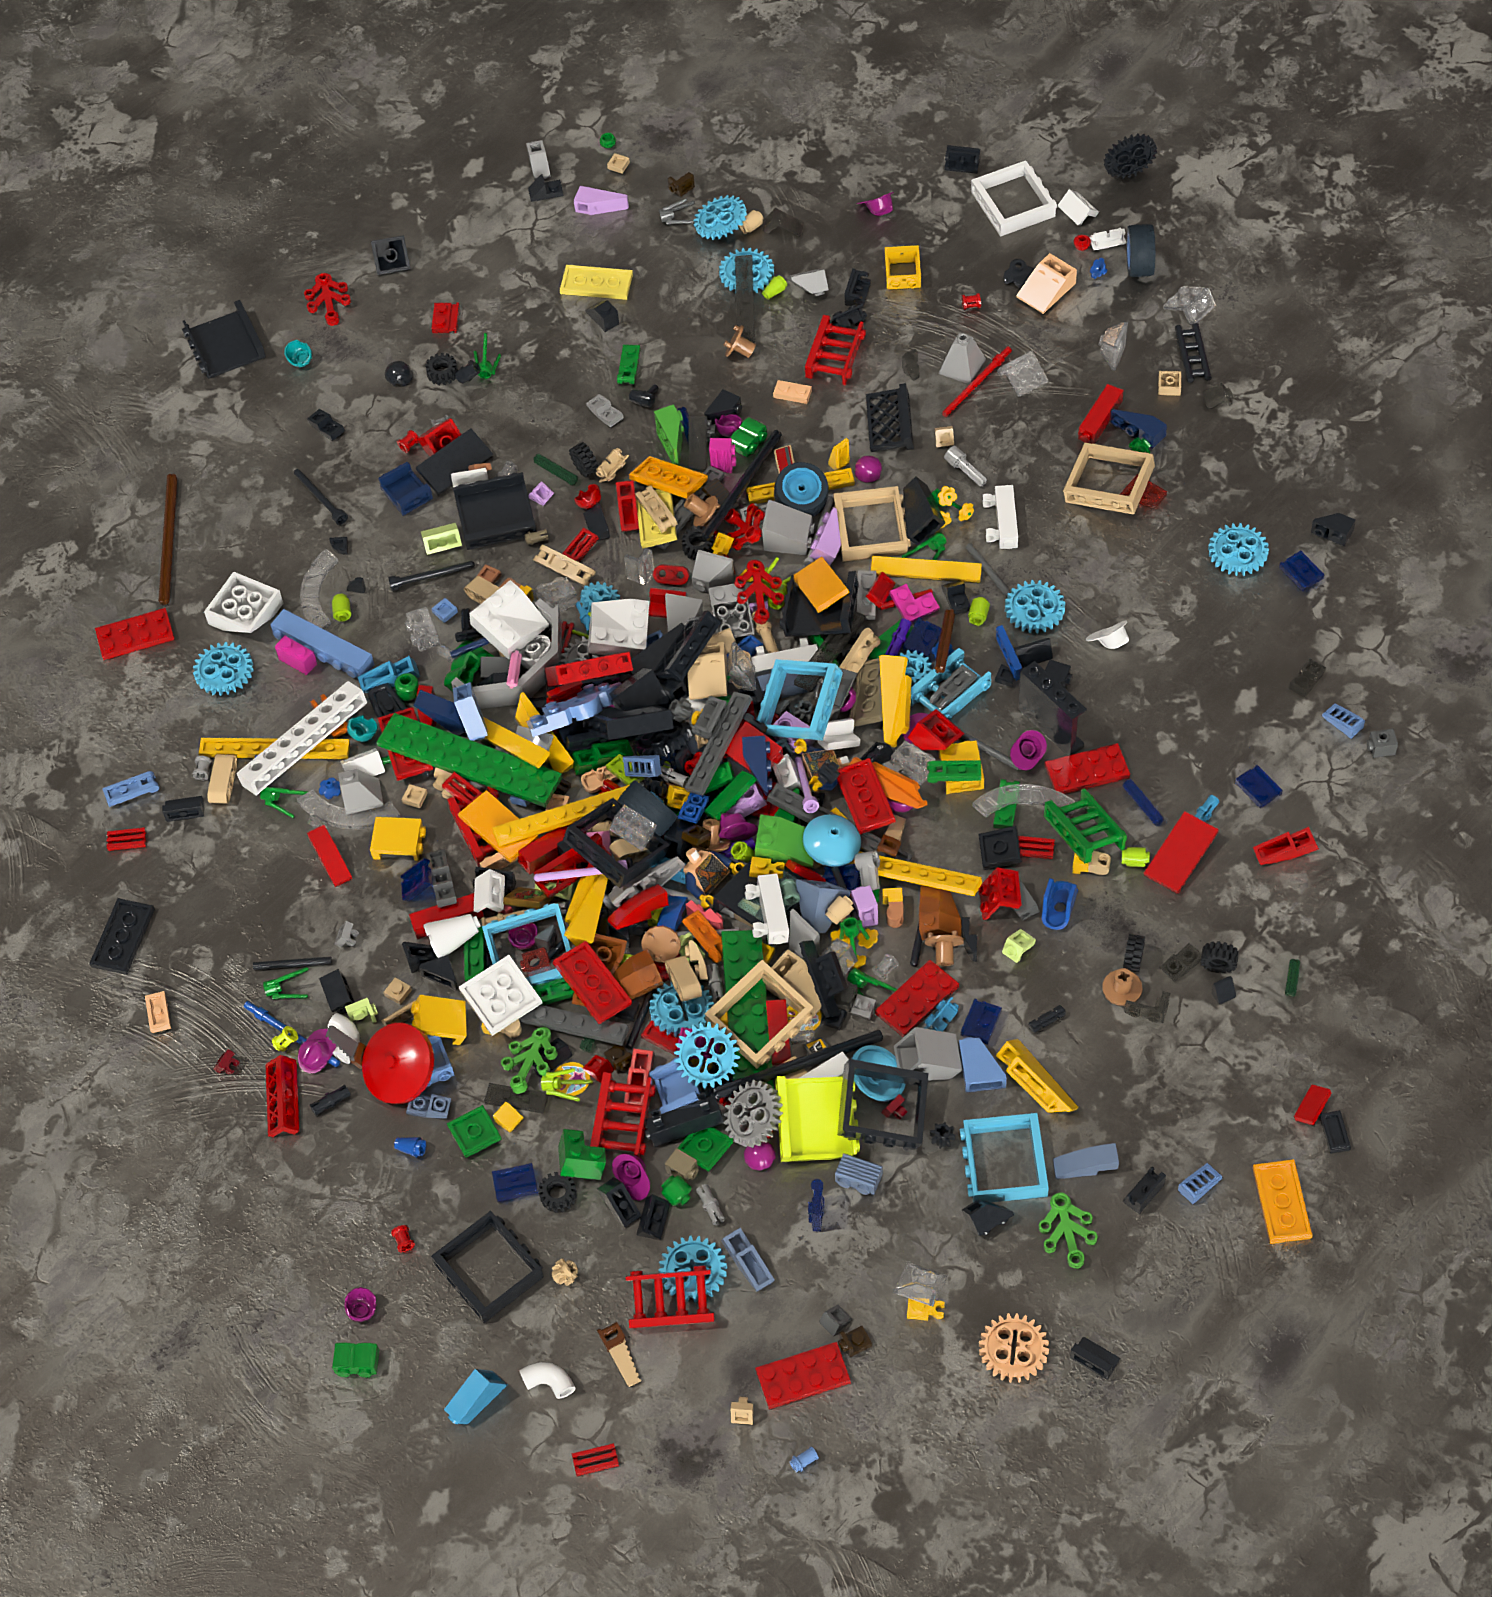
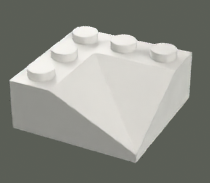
M233 572L204 613L208 624L223 631L252 633L275 616L283 605L280 590Z
M511 580L470 613V624L508 659H510L511 653L515 652V650L520 651L549 626V623L526 594Z
M622 599L593 602L591 604L587 653L612 655L630 652V657L633 658L646 648L649 601Z

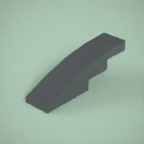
M445 849L426 853L438 908L456 904L457 900Z

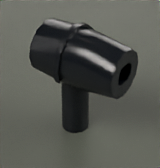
M469 360L466 366H462L455 372V376L458 382L463 384L471 381L472 378L481 372V369L476 362Z
M654 384L647 392L633 389L629 394V400L642 407L651 408L655 403V395L653 394L659 387Z

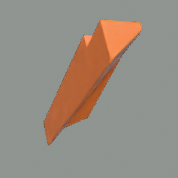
M854 757L849 763V765L862 760L858 757ZM877 762L872 763L887 798L913 808L927 806V800H923L918 792L920 786L917 781Z

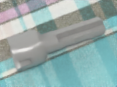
M955 445L952 446L945 453L944 459L954 468H960L977 485L983 487L988 481L987 478L966 460L967 455Z

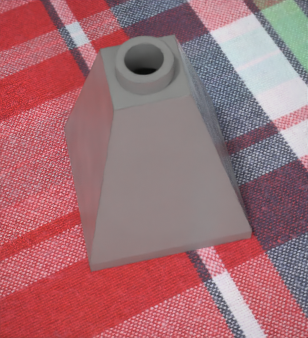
M965 333L957 335L939 371L940 375L966 384H970L976 378L986 358L973 337Z
M666 593L668 632L680 623L685 625L689 618L701 617L703 614L702 599Z

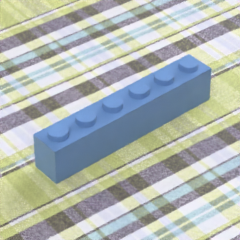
M285 609L270 624L273 635L277 639L281 640L283 636H287L314 651L315 657L321 662L331 664L335 669L346 672L352 678H358L370 671L375 665L372 654Z

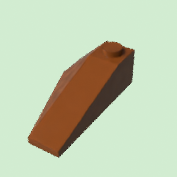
M921 885L919 932L922 941L928 938V933H934V936L952 935V931H957L958 936L962 937V920L951 892Z
M595 934L593 943L589 945L613 975L623 960L627 941ZM574 992L572 1004L584 1006Z
M648 949L629 957L613 974V977L631 1000L664 985Z

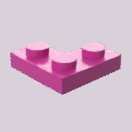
M907 584L893 589L889 593L902 618L911 621V623L938 611L940 608L931 592L914 599Z

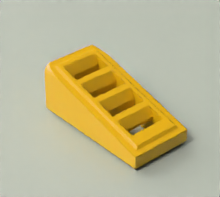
M847 438L832 449L828 465L835 471L842 469L850 463L849 440Z

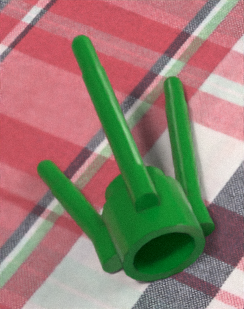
M484 333L483 361L480 364L477 351H474L475 362L481 369L478 376L484 379L495 375V370L501 354H498L493 367L491 362L486 360L487 333Z
M937 532L925 542L902 555V558H906L928 545L931 550H938L932 560H937L939 555L945 550L943 545L947 543V540L942 533Z
M267 786L260 792V798L265 800V805L271 806L291 818H294L292 813L273 803L279 799L280 793L310 795L308 791Z
M308 967L277 979L263 982L266 996H272L273 1000L280 998H308L307 994H279V992L283 991L282 981L308 971Z
M854 968L847 977V981L851 983L849 988L862 996L864 995L858 987L863 988L867 982L875 986L880 985L893 992L897 990L857 968Z

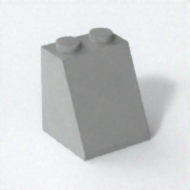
M768 500L762 527L764 551L807 555L808 548L812 544L811 534L815 532V523H812V515Z
M915 1027L894 1045L897 1068L929 1073L928 1081L952 1079L962 1071L956 1034Z

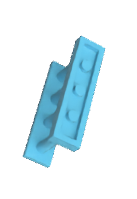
M958 648L947 657L945 672L938 674L933 669L911 687L910 706L912 707L915 703L920 702L931 712L937 709L947 719L951 720L970 701L991 686V673L988 671L982 677L977 674L975 683L963 691L958 698L942 711L935 704H931L925 695L930 691L936 692L939 687L938 684L943 680H947L952 675L951 673L961 665L977 674L964 663V651Z

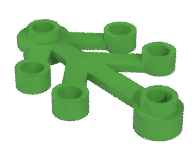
M538 1028L532 1033L530 1038L522 1042L513 1041L509 1044V1049L513 1055L521 1053L523 1049L532 1045L531 1049L514 1058L505 1057L501 1060L503 1069L507 1071L524 1061L518 1075L512 1077L510 1082L514 1093L521 1094L527 1090L528 1084L525 1078L534 1061L539 1075L545 1076L546 1072H550L548 1064L543 1061L539 1054L540 1047L543 1046L545 1049L544 1054L548 1060H553L558 1055L556 1048L550 1044L551 1032L548 1028Z
M1056 1193L1050 1200L1052 1209L1045 1219L1039 1223V1231L1042 1234H1048L1051 1231V1223L1058 1214L1061 1222L1050 1238L1044 1241V1250L1047 1253H1053L1056 1250V1243L1064 1233L1069 1250L1067 1263L1070 1267L1077 1269L1083 1266L1085 1257L1083 1252L1077 1249L1073 1232L1085 1238V1242L1088 1245H1094L1097 1242L1098 1235L1095 1231H1089L1070 1220L1068 1213L1078 1217L1083 1226H1089L1092 1223V1214L1072 1205L1070 1197L1065 1193ZM1058 1202H1063L1064 1205H1063V1206H1059V1205H1057V1203H1058ZM1086 1216L1089 1217L1090 1220L1084 1221L1082 1218ZM1046 1224L1049 1228L1043 1229L1041 1226ZM1092 1235L1095 1239L1089 1240L1087 1237ZM1051 1243L1054 1247L1048 1248L1046 1245ZM1076 1258L1079 1260V1263H1073L1072 1260Z

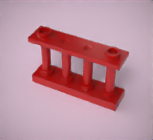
M823 315L805 364V378L812 379L814 372L820 371L841 375L842 385H846L847 380L851 379L852 366L861 340H864L866 336L863 322L860 321L858 329L855 330L834 326L830 323V316ZM833 332L855 337L853 343L830 339L828 338V333L831 334ZM827 345L850 349L848 356L823 351V347ZM825 358L846 363L844 369L821 365L818 361Z
M486 786L487 791L498 800L500 798L498 791ZM453 796L447 799L449 810L477 866L480 867V862L484 860L486 854L495 851V849L490 844L484 847L478 845L477 842L482 837L475 831L472 832L470 827L458 816V813L467 806L461 802L457 803Z
M603 1072L590 1146L634 1152V1156L641 1158V1155H645L644 1129L647 1125L645 1120L648 1119L651 1097H655L656 1085H653L652 1078L647 1077L646 1086L616 1083L611 1073ZM623 1091L644 1094L643 1105L613 1102L610 1099L611 1092ZM611 1110L641 1113L640 1123L631 1124L609 1121L607 1114ZM612 1129L637 1132L636 1144L608 1141L606 1138H603L604 1131Z
M706 1265L693 1266L694 1270L654 1274H643V1270L630 1271V1275L626 1276L625 1279L626 1281L633 1280L635 1314H633V1318L629 1319V1328L714 1322V1312H710L709 1308H707L705 1275L711 1274V1269H706ZM696 1275L699 1309H697V1313L688 1314L685 1303L683 1276ZM675 1277L678 1310L675 1311L676 1315H667V1312H665L662 1278ZM654 1279L656 1301L654 1317H646V1313L643 1311L641 1280Z

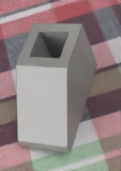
M543 140L526 143L534 180L541 174H543L544 179L551 178Z

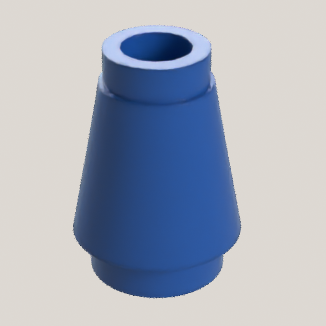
M397 1137L394 1148L414 1157L423 1156L426 1151V1141L422 1140L421 1137Z

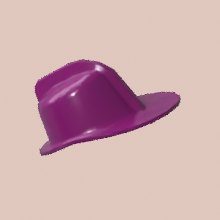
M894 192L856 204L865 203L872 214L882 216L893 210L891 194Z
M1029 730L1024 732L1010 750L1013 764L1021 770L1032 769L1046 752L1047 744L1045 738L1038 731Z
M723 813L721 815V832L719 837L733 841L746 840L758 833V826L748 823L740 813Z
M328 1029L314 1031L300 1046L298 1063L303 1071L317 1073L325 1067L332 1057L336 1044H333L329 1037H325Z
M630 1154L618 1155L612 1163L614 1176L623 1182L633 1200L644 1199L650 1191V1181L646 1174L644 1161Z

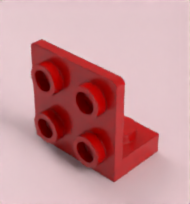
M997 867L981 884L978 893L981 899L980 911L982 912L983 920H987L1000 906L1020 908L1022 903L1018 871Z

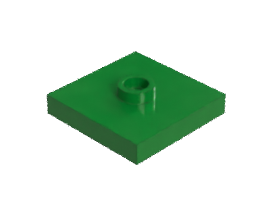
M483 1105L446 1123L465 1158L502 1140Z
M710 1127L689 1134L679 1145L678 1149L696 1159L698 1166L709 1172L734 1142L733 1138H729L726 1134Z

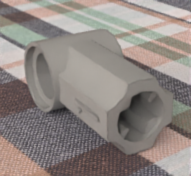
M877 851L856 854L855 865L858 871H860L861 886L866 887L870 885L872 891L880 889L877 869L880 866V858Z

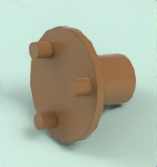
M735 325L733 330L736 332L730 342L725 341L724 346L727 347L726 357L733 350L748 358L752 354L756 344L741 336L744 326L741 325L739 327Z
M691 494L684 503V507L695 514L693 521L695 527H706L708 525L707 521L711 518L714 511L721 506L718 504V499L715 496H711L704 501L695 494Z
M715 819L704 820L702 827L712 832L710 846L707 849L699 845H692V847L699 851L712 850L715 852L728 849L730 840L719 837L720 821Z
M654 926L648 929L643 935L641 942L642 950L648 949L653 961L659 963L675 958L681 948L678 934L666 926Z
M952 931V935L934 936V933H928V938L924 940L926 946L935 947L937 966L953 965V947L964 943V938L958 936L957 931Z
M1125 968L1110 972L1102 984L1106 999L1119 1006H1128L1135 1003L1140 998L1143 990L1140 978Z

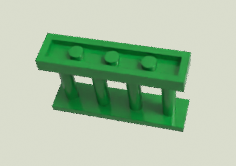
M1085 788L1081 789L1080 801L1062 807L1057 806L1052 800L1045 802L1044 818L1084 864L1091 862L1093 850L1115 843L1121 851L1125 850L1127 840L1125 831L1114 822L1097 803L1093 795H1090ZM1080 808H1084L1088 812L1072 819L1065 816L1066 813ZM1092 819L1098 824L1081 831L1075 827V825ZM1102 831L1108 835V837L1094 842H1089L1085 838Z

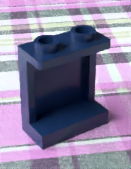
M409 462L399 465L378 478L381 490L402 516L433 499L431 488L427 483L424 485L412 471Z

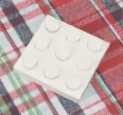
M510 955L459 986V990L492 1036L542 1004V1000Z

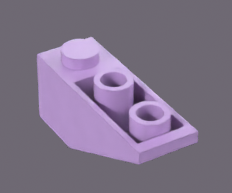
M580 186L574 198L575 212L594 215L625 210L629 208L628 196L621 193Z
M834 507L830 513H825L822 519L824 524L816 532L818 538L812 542L810 546L812 552L809 556L815 560L822 556L829 566L836 558L841 546L837 509Z

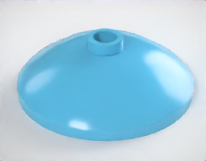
M822 815L814 818L806 826L803 834V845L808 855L816 862L826 866L838 867L846 865L855 859V855L860 851L861 836L855 825L846 818L838 815Z
M875 1045L860 1048L852 1057L854 1060L897 1067L896 1057L888 1050ZM854 1074V1081L858 1088L868 1097L877 1101H892L898 1094L901 1095L905 1089L906 1084Z

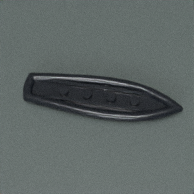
M389 683L375 686L367 692L377 718L408 709ZM425 771L421 774L429 777L430 771Z

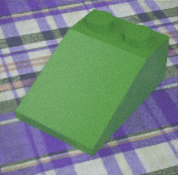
M673 404L654 411L657 436L671 463L680 466L683 441L682 432H684L681 423L683 417L680 410L677 411Z
M760 815L755 857L771 859V862H783L785 864L788 860H792L802 866L813 867L814 860L808 855L803 845V834L806 827L781 817Z

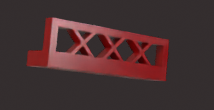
M598 832L589 837L611 855L603 846L602 837ZM572 848L535 871L534 875L580 869L577 868V864L580 862H587L588 867L586 868L594 866ZM580 877L535 881V884L549 899L579 880ZM549 882L557 883L556 887L550 891L545 887Z
M279 1055L266 1064L269 1137H274L282 1131L293 1135L299 1132L297 1061ZM278 1119V1126L275 1128V1123Z

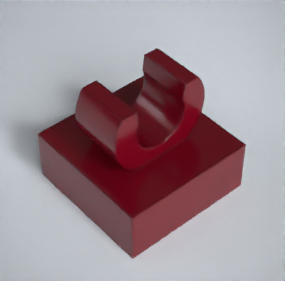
M229 1049L223 1052L213 1070L218 1073L224 1070L229 1075L233 1074L234 1071L230 1069L229 1064L239 1065V1061L232 1058L235 1053Z
M898 1094L881 1113L886 1118L893 1113L900 1120L908 1112L901 1106L905 1099Z

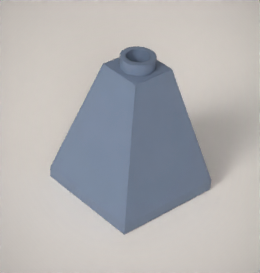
M797 879L796 886L797 892L800 895L799 904L802 918L819 934L826 933L832 924V921L825 915L828 911L827 908L839 895L842 898L845 895L849 897L851 891L829 882Z

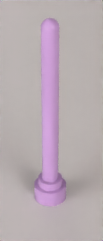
M796 757L795 764L805 797L802 805L805 812L814 813L819 808L818 800L812 796L802 758Z
M626 860L618 861L622 866L628 869ZM595 867L539 873L534 875V880L538 882L600 875L602 873Z

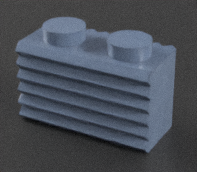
M843 1153L835 1172V1182L841 1187H852L862 1194L868 1195L871 1193L874 1195L883 1174V1166Z

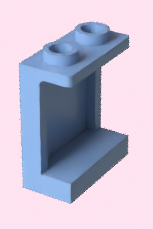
M426 1035L431 1042L434 1052V1069L427 1087L433 1083L446 1081L450 1077L455 1076L441 1037Z
M679 1057L649 1072L650 1077L656 1083L662 1102V1107L659 1108L661 1114L699 1101L697 1094L702 1093L700 1085L698 1087L695 1086L696 1080L688 1083L689 1076L681 1077L684 1070L678 1071L677 1068L681 1064L674 1062ZM689 1060V1065L693 1067L692 1062Z

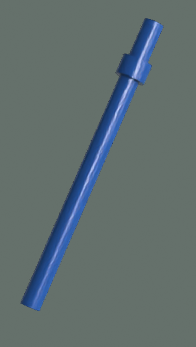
M249 1001L245 1002L244 1008L252 1012L254 1017L260 1021L267 1022L281 1032L286 1027L285 1024L269 1015L268 1011L264 1008L257 1007ZM298 1034L296 1042L302 1045L307 1039ZM332 1056L328 1063L336 1068L339 1066L340 1060Z

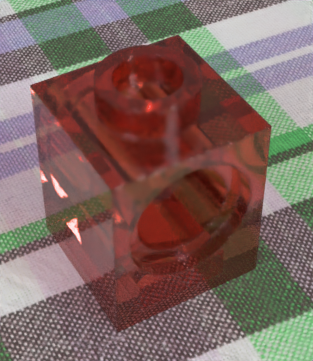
M545 947L521 954L523 958L520 961L522 971L527 972L529 976L552 970ZM533 959H540L537 966H530V962Z

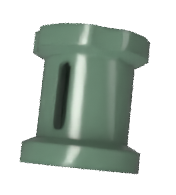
M786 879L780 882V889L783 892L782 899L785 905H794L800 900V895L796 891V881L793 879Z

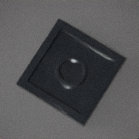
M1017 826L978 834L984 870L1022 862Z

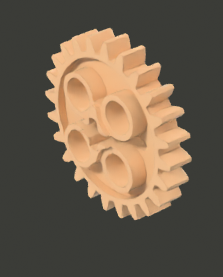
M1008 1313L1005 1320L999 1316L998 1323L991 1320L992 1327L985 1326L986 1333H981L982 1340L979 1341V1347H981L979 1355L983 1356L982 1363H988L986 1370L993 1369V1376L1000 1373L1001 1380L1008 1376L1010 1383L1013 1377H1016L1017 1381L1021 1382V1376H1024L1026 1380H1029V1373L1036 1376V1368L1039 1370L1043 1369L1042 1363L1047 1362L1045 1355L1049 1354V1349L1045 1348L1048 1346L1049 1341L1044 1340L1046 1332L1040 1333L1041 1325L1034 1327V1319L1028 1323L1027 1316L1025 1315L1021 1320L1018 1313H1016L1014 1319ZM1016 1330L1018 1333L1014 1365H1011L1013 1332ZM1007 1334L1009 1338L1001 1339L999 1335ZM1023 1336H1027L1031 1340L1028 1342H1024L1020 1338ZM1005 1354L1007 1358L1001 1360L997 1358V1355ZM1021 1356H1025L1029 1360L1027 1362H1021L1018 1358Z

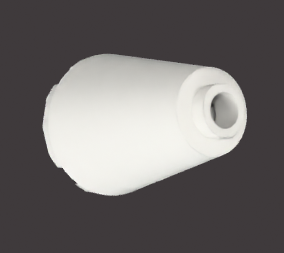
M471 914L424 924L425 932L429 936L430 944L438 958L452 953L479 932L478 928L481 927L477 916L473 917Z

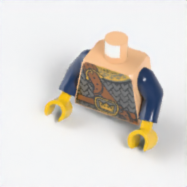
M797 739L794 743V746H797L795 752L797 754L804 753L802 754L804 768L810 780L809 784L812 785L814 792L833 790L838 784L837 779L832 784L827 782L824 785L817 780L820 775L816 772L825 761L828 764L833 761L839 768L848 766V757L836 758L833 750L815 748L807 745L803 739Z
M691 848L686 852V856L690 861L683 868L686 875V888L697 900H701L702 908L707 909L709 904L706 903V900L713 905V896L709 894L730 872L729 868L736 875L738 873L736 867L742 869L745 865L741 862L734 864L733 860L712 850H701L698 852L696 848Z

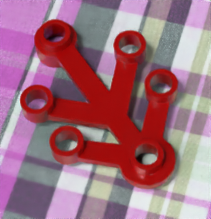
M321 273L316 276V284L312 289L304 291L305 299L311 301L315 298V294L322 289L321 294L315 301L307 303V310L310 313H315L325 300L327 309L325 315L326 323L330 326H335L339 323L340 319L338 313L334 311L331 298L341 302L344 306L349 305L351 299L348 294L340 295L329 290V287L337 289L340 293H346L348 286L346 282L338 283L333 281L328 273Z
M753 503L747 507L745 522L741 519L740 513L734 508H731L724 518L728 523L741 528L727 534V536L734 538L732 548L737 551L743 547L744 543L757 542L762 536V530L759 525L760 521L765 517V512Z
M750 560L746 566L747 571L742 576L736 577L734 585L739 589L744 588L746 582L751 577H753V583L744 592H739L736 600L739 604H745L748 598L755 592L757 610L753 618L756 623L762 625L768 621L770 616L765 608L763 593L775 605L782 604L784 595L779 592H773L761 582V578L767 581L770 587L775 590L780 588L782 580L779 577L769 575L761 561Z

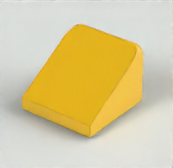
M505 1102L493 1115L495 1123L509 1133L523 1119V1116L508 1102Z

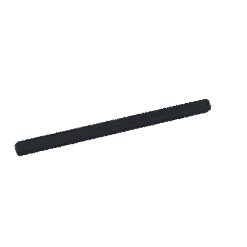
M778 430L772 432L702 532V539H705V541L710 540L780 440L781 432Z
M875 1030L714 1087L713 1094L716 1099L734 1094L733 1091L740 1092L739 1086L745 1087L746 1082L752 1083L753 1080L768 1082L776 1079L777 1076H785L827 1061L841 1052L847 1054L864 1046L878 1043L883 1040V1034L880 1030Z

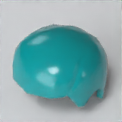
M294 340L287 344L284 355L291 365L302 368L310 363L312 350L307 343Z
M363 715L353 717L347 723L348 734L359 742L369 741L375 735L378 728L373 718L367 720Z

